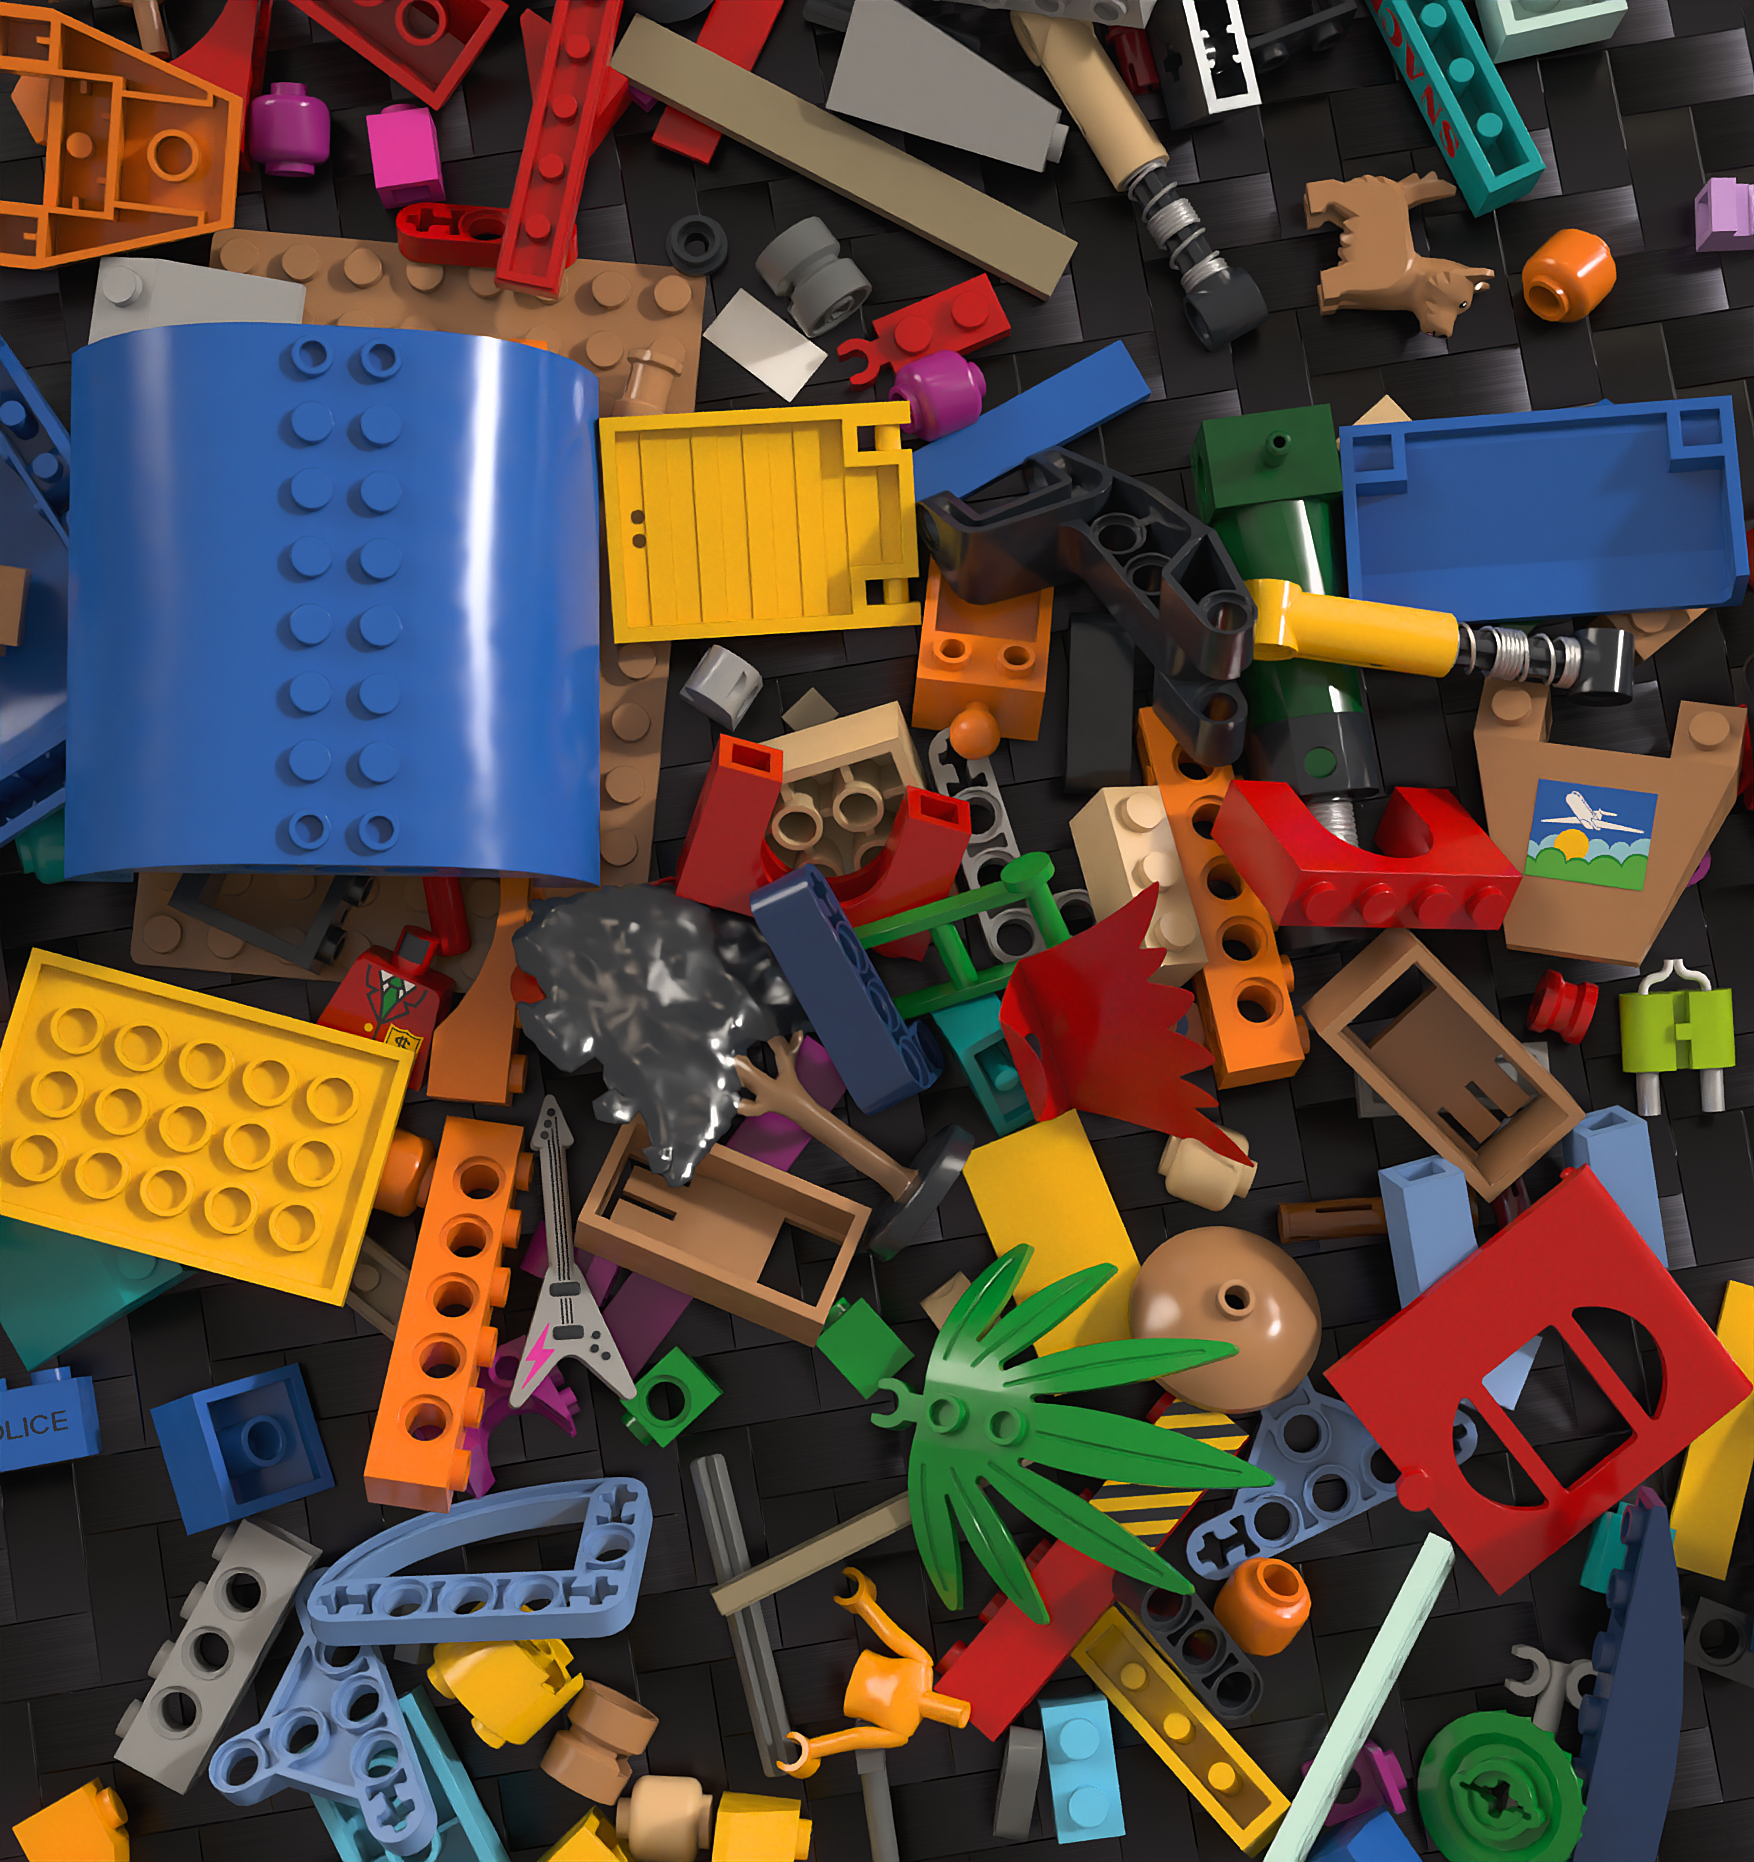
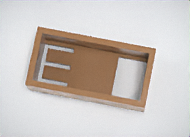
M1386 928L1301 1007L1317 1033L1443 1158L1463 1170L1465 1180L1489 1204L1587 1116L1567 1090L1408 928ZM1414 963L1433 984L1366 1045L1347 1024ZM1501 1054L1540 1094L1483 1146L1475 1151L1437 1112L1444 1107L1481 1144L1502 1124L1466 1087L1468 1083L1473 1081L1508 1117L1512 1116L1530 1097L1494 1061Z
M640 1112L636 1114L629 1124H622L578 1217L573 1246L814 1348L872 1209L715 1143L711 1148V1152L695 1167L694 1178L688 1182L690 1183L689 1187H670L664 1177L652 1174V1172L639 1166H634L623 1189V1195L675 1216L674 1221L620 1198L610 1220L602 1217V1214L628 1158L649 1166L647 1157L642 1152V1149L651 1146L646 1123ZM783 1222H787L842 1246L816 1307L757 1283Z

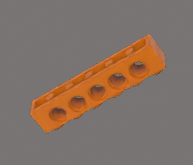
M1152 706L1140 708L1132 729V736L1144 786H1159L1209 961L1191 980L1208 1050L1216 1058L1212 1067L1217 1088L1222 1090L1292 1077L1304 1061V1054H1308L1310 1051V1039L1303 1016H1294L1289 993L1294 991V974L1288 955H1279L1273 932L1278 931L1279 926L1215 840L1201 837L1193 827V823L1199 821H1207L1214 824L1231 780H1244L1241 774H1233L1231 764L1223 767H1208L1197 763L1188 755L1156 716ZM1183 763L1197 764L1204 769L1207 778L1203 780L1190 779L1182 774L1178 765ZM1213 880L1225 881L1235 889L1237 898L1232 900L1219 899L1210 892L1207 883ZM1237 940L1244 943L1250 949L1252 959L1247 961L1232 959L1225 953L1222 942ZM1245 1000L1258 1003L1265 1010L1267 1021L1254 1023L1246 1020L1240 1014L1237 1003Z
M447 1115L363 1475L368 1502L449 1514L453 1492H465L472 1452L463 1450L467 1428L478 1429L481 1422L485 1389L476 1387L480 1366L491 1368L494 1361L498 1328L489 1327L493 1306L504 1308L506 1304L511 1271L510 1268L502 1267L506 1247L513 1249L518 1247L523 1210L515 1209L518 1190H530L534 1172L535 1153L525 1152L524 1127ZM476 1189H488L494 1192L493 1195L485 1199H472L466 1196ZM464 1246H475L482 1250L478 1255L470 1258H462L453 1254L457 1249ZM453 1304L464 1305L470 1309L464 1315L455 1318L446 1317L439 1313L446 1306ZM438 1364H448L457 1369L449 1377L441 1379L432 1378L425 1374L429 1368ZM424 1425H435L444 1430L439 1437L430 1441H420L411 1436L417 1428Z

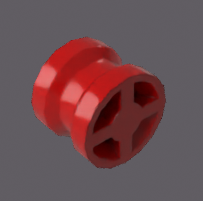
M1550 969L1545 970L1530 1004L1526 1024L1527 1029L1537 1033L1551 1030L1560 1033L1564 1042L1579 1045L1588 1030L1596 1007L1598 986L1586 981L1575 985L1564 981L1561 973Z

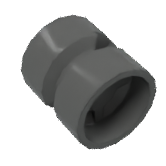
M816 216L806 218L780 234L766 247L755 263L756 270L776 296H789L792 299L787 310L807 337L811 338L826 333L847 319L863 304L872 291L871 284L851 259H838L837 256L840 251L839 242L823 221Z

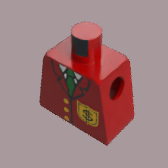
M404 925L394 951L380 945H372L359 955L316 1025L415 1051L417 1057L408 1088L419 1092L428 1083L434 1030L450 1014L456 983L452 977L430 968L440 938L424 928Z

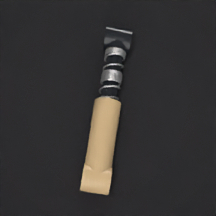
M1011 10L1010 21L1024 52L1036 66L1043 68L1118 192L1129 190L1128 198L1139 202L1143 209L1141 219L1144 223H1148L1147 229L1152 237H1154V241L1159 245V249L1168 250L1170 253V267L1180 270L1183 277L1180 283L1187 293L1183 298V307L1189 323L1201 343L1207 350L1214 352L1267 322L1269 315L1266 304L1251 276L1239 266L1235 269L1226 266L1227 263L1224 262V258H1216L1219 255V251L1212 252L1202 235L1205 232V228L1198 229L1197 227L1200 223V218H1197L1198 216L1195 214L1193 207L1190 206L1191 204L1188 203V199L1179 198L1174 189L1177 186V182L1170 183L1165 175L1164 170L1170 159L1169 155L1094 34L1092 21L1048 17L1042 14Z

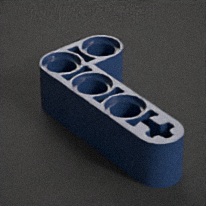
M811 863L805 864L751 892L749 896L750 907L758 927L850 1095L862 1112L868 1116H873L930 1088L945 1069L944 1055L937 1038L926 1023L921 1020L905 1025L831 887L817 867Z

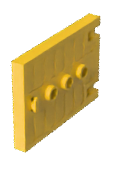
M910 401L599 418L614 644L922 625L920 602L909 601L908 578L919 577L912 449H901L900 424L911 423ZM874 425L876 451L858 452L857 426ZM883 579L884 603L867 604L865 580Z

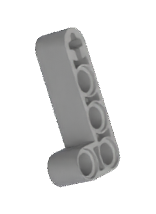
M950 727L939 732L932 740L927 760L928 773L934 792L949 796L948 792H958L959 779L952 764L941 765L946 760L947 748L952 747L949 738ZM988 757L981 760L967 759L965 776L969 788L957 793L953 797L968 801L969 805L983 806L992 815L994 824L989 831L978 835L972 834L959 866L966 892L980 888L977 874L982 868L994 864L1005 867L1008 863L1020 857ZM978 782H982V784H983V787H980V786H978V787H973V786H975ZM1072 889L1052 895L1059 911L1067 906L1076 905L1082 907L1091 916L1092 927L1097 924L1088 891ZM1025 898L974 914L985 951L991 962L996 966L1047 950V946ZM1011 924L1024 927L1032 938V947L1029 952L1022 956H1011L1003 952L997 943V933L1001 928Z

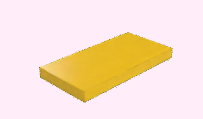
M1074 1108L1055 1119L1040 1122L972 1150L961 1171L997 1259L1021 1243L1029 1244L1035 1249L1012 1294L1016 1306L1045 1287L1081 1270L1107 1262L1118 1267V1272L1086 1302L1050 1332L1032 1344L1037 1357L1040 1358L1086 1345L1130 1340L1128 1302L1133 1283L1141 1266L1076 1109Z

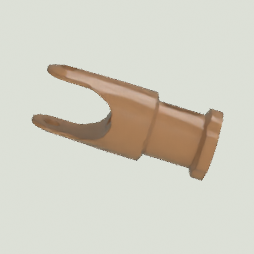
M631 348L626 359L631 364L623 396L622 399L614 401L610 417L666 414L664 410L673 379L681 376L684 366L676 359L655 351ZM601 452L599 456V487L603 484Z

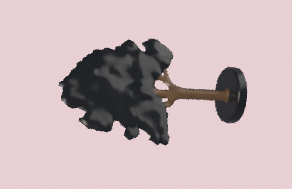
M664 882L658 886L647 883H628L621 887L604 885L599 892H579L567 898L551 897L547 900L533 898L528 904L533 911L531 920L517 929L511 940L517 965L523 972L536 978L538 985L546 994V998L532 1004L519 1001L515 1006L519 1009V1017L524 1034L560 1070L572 1073L594 1057L604 1065L603 1080L609 1091L592 1101L596 1120L613 1124H629L636 1114L640 1112L646 1123L651 1146L642 1149V1152L647 1157L652 1174H662L670 1187L680 1188L694 1178L695 1167L711 1152V1148L718 1139L730 1129L731 1119L736 1113L757 1117L767 1112L776 1113L797 1124L807 1133L842 1156L856 1169L874 1179L889 1192L867 1228L863 1238L865 1250L883 1263L892 1259L906 1246L925 1224L957 1179L971 1154L975 1143L974 1135L959 1124L950 1123L926 1143L906 1168L813 1100L799 1082L795 1065L805 1033L816 1031L754 917L725 909L714 912L707 904L675 896L676 887L673 884ZM787 1034H793L790 1043L785 1039ZM767 1041L774 1051L779 1072L776 1080L754 1067L748 1059L747 1048L754 1042ZM742 1087L748 1088L756 1095V1100L744 1099L737 1092Z

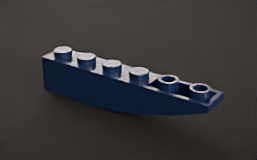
M1639 1486L1635 1506L1627 1505L1623 1513L1620 1540L1623 1545H1626L1621 1569L1613 1568L1607 1584L1606 1604L1608 1608L1612 1609L1607 1632L1599 1631L1594 1642L1592 1667L1594 1671L1598 1672L1593 1695H1584L1579 1709L1578 1730L1584 1736L1579 1758L1572 1757L1571 1765L1576 1776L1584 1780L1581 1787L1582 1803L1587 1807V1810L1582 1818L1580 1830L1583 1835L1572 1850L1571 1858L1566 1862H1655L1674 1782L1683 1712L1684 1641L1679 1578L1667 1509L1654 1489Z

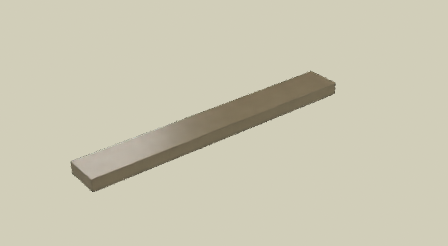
M638 13L635 14L610 61L609 66L628 78L629 85L1046 302L1049 301L1077 247L1078 242Z

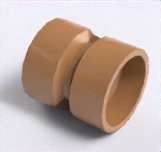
M584 1680L583 1688L577 1693L567 1712L572 1723L570 1730L556 1732L540 1765L547 1774L573 1791L599 1803L612 1806L618 1801L632 1774V1769L627 1761L629 1756L643 1753L659 1720L652 1712L627 1696L600 1683Z

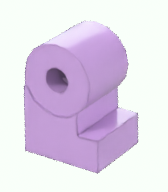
M1710 178L1695 198L1696 252L1754 250V184H1736V178Z

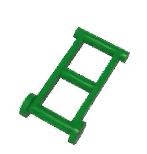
M1032 852L1014 859L1002 870V881L853 928L864 950L928 929L951 980L893 998L892 1001L903 1020L1007 987L1019 959L976 972L953 921L1025 898L1047 949L1071 938L1047 885V881L1053 876L1055 871L1048 854Z

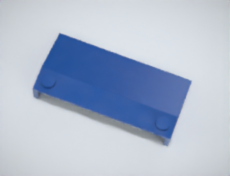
M1732 395L1339 427L1349 599L1452 613L1457 623L1465 622L1467 625L1741 606L1743 603L1750 572Z

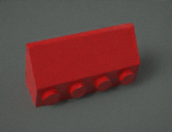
M288 0L436 111L447 103L509 8V5L502 0Z

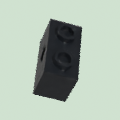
M1237 0L1156 1L1146 27L1171 131L1221 122L1262 104Z

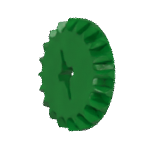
M1506 1710L1477 1711L1448 1724L1430 1743L1419 1770V1807L1429 1835L1450 1862H1566L1571 1858L1572 1850L1583 1835L1580 1830L1582 1818L1587 1810V1807L1582 1803L1581 1787L1584 1780L1575 1774L1571 1765L1572 1754L1563 1751L1554 1741V1732L1542 1730L1532 1723L1531 1717L1515 1716L1507 1713ZM1506 1781L1510 1784L1509 1796L1518 1801L1517 1805L1521 1806V1808L1511 1806L1501 1813L1496 1809L1497 1798L1489 1793V1789L1484 1786L1494 1788Z

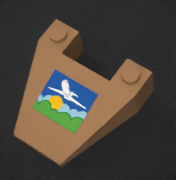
M1485 677L1474 730V740L1489 838L1523 876L1503 920L1507 949L1639 968L1736 802L1746 747L1748 708L1681 700L1671 757L1663 758L1548 743L1552 724L1550 685Z

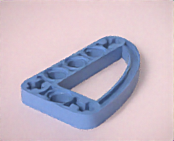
M628 1477L558 1482L482 1496L479 1500L476 1498L451 1505L449 1514L431 1511L400 1523L352 1549L334 1563L319 1579L307 1601V1611L314 1634L320 1642L331 1646L593 1638L613 1635L623 1630L631 1622L635 1612L653 1522L647 1488L641 1481ZM620 1509H622V1523L614 1522L613 1517L618 1516ZM584 1522L574 1570L387 1577L421 1559L474 1541L522 1530ZM624 1549L627 1551L623 1557L613 1561L601 1562L596 1560L600 1554L609 1550ZM542 1598L551 1600L547 1607L539 1611L523 1612L520 1610L524 1604L532 1600ZM483 1601L486 1603L480 1610L464 1615L454 1613L458 1607L468 1602ZM416 1603L421 1605L415 1612L405 1616L393 1617L389 1615L395 1608L405 1604Z

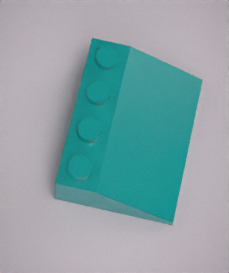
M0 1215V1323L27 1371H32L199 1272L198 1268Z

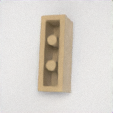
M1159 786L1102 788L1069 822L1096 923L1109 917L1125 906L1142 890L1159 881L1156 908L1140 948H1166L1167 954L1163 963L1147 981L1180 988L1209 961Z

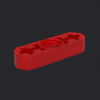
M430 202L411 204L403 208L396 217L398 249L405 258L420 263L496 268L510 208ZM574 224L565 269L573 265L578 257L576 224ZM481 234L502 236L501 238L488 241L473 238Z

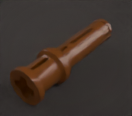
M1466 1181L1476 1238L1479 1226L1475 1189ZM1382 1197L1322 1200L1305 1203H1278L1277 1221L1281 1244L1310 1240L1389 1235Z

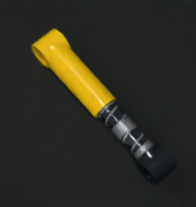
M1253 579L1243 581L1258 608L1253 660L1279 661L1296 657L1431 677H1444L1454 666L1464 668L1467 675L1473 669L1482 670L1486 678L1511 681L1517 676L1519 682H1523L1526 677L1543 679L1546 686L1552 684L1554 687L1562 688L1567 692V699L1570 702L1582 706L1615 707L1626 705L1633 701L1635 636L1628 631L1612 628H1589L1573 632L1569 638L1560 636L1554 641H1550L1549 637L1543 633L1527 638L1523 631L1508 628L1484 626L1478 631L1471 630L1465 622L1457 623L1452 613L1302 592L1299 585L1284 580Z

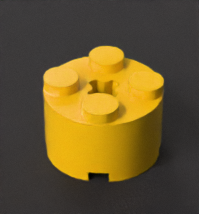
M481 1601L470 1613L480 1610L486 1603ZM525 1604L520 1608L523 1612H534ZM561 1639L438 1643L433 1649L435 1662L426 1671L431 1683L441 1694L449 1699L457 1697L474 1716L471 1723L476 1733L483 1741L495 1749H499L507 1741L518 1745L525 1744L584 1686V1679L581 1673L571 1679L565 1668L574 1657Z

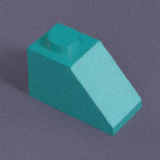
M992 992L931 1011L930 1014L950 1054L999 1138H1002L1035 1118L998 1019L1002 1003L996 994Z

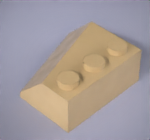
M898 700L758 743L783 750V783L764 837L775 856L794 870L811 863L817 867L824 877H836L863 868L876 858L885 846L907 786L910 785L932 792ZM956 876L948 896L960 894Z

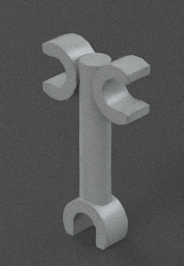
M1525 1644L1513 1645L1511 1653L1524 1659H1530L1534 1666V1672L1532 1677L1524 1682L1505 1679L1504 1686L1516 1695L1524 1697L1535 1696L1539 1693L1533 1724L1544 1731L1554 1732V1741L1556 1742L1564 1700L1566 1699L1571 1705L1580 1709L1583 1697H1581L1577 1689L1579 1679L1587 1674L1597 1676L1598 1672L1593 1670L1591 1660L1581 1659L1568 1664L1547 1659L1543 1653L1532 1646ZM1510 1786L1502 1796V1812L1511 1806L1518 1807V1801L1509 1796Z

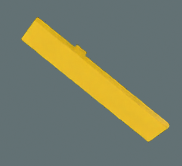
M1728 1280L1715 1335L1754 1385V1287ZM1754 1389L1744 1401L1687 1446L1669 1520L1670 1528L1676 1530L1673 1542L1676 1566L1725 1581L1754 1461Z

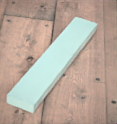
M1431 1532L1429 1533L1263 1862L1305 1861L1456 1561L1451 1542Z

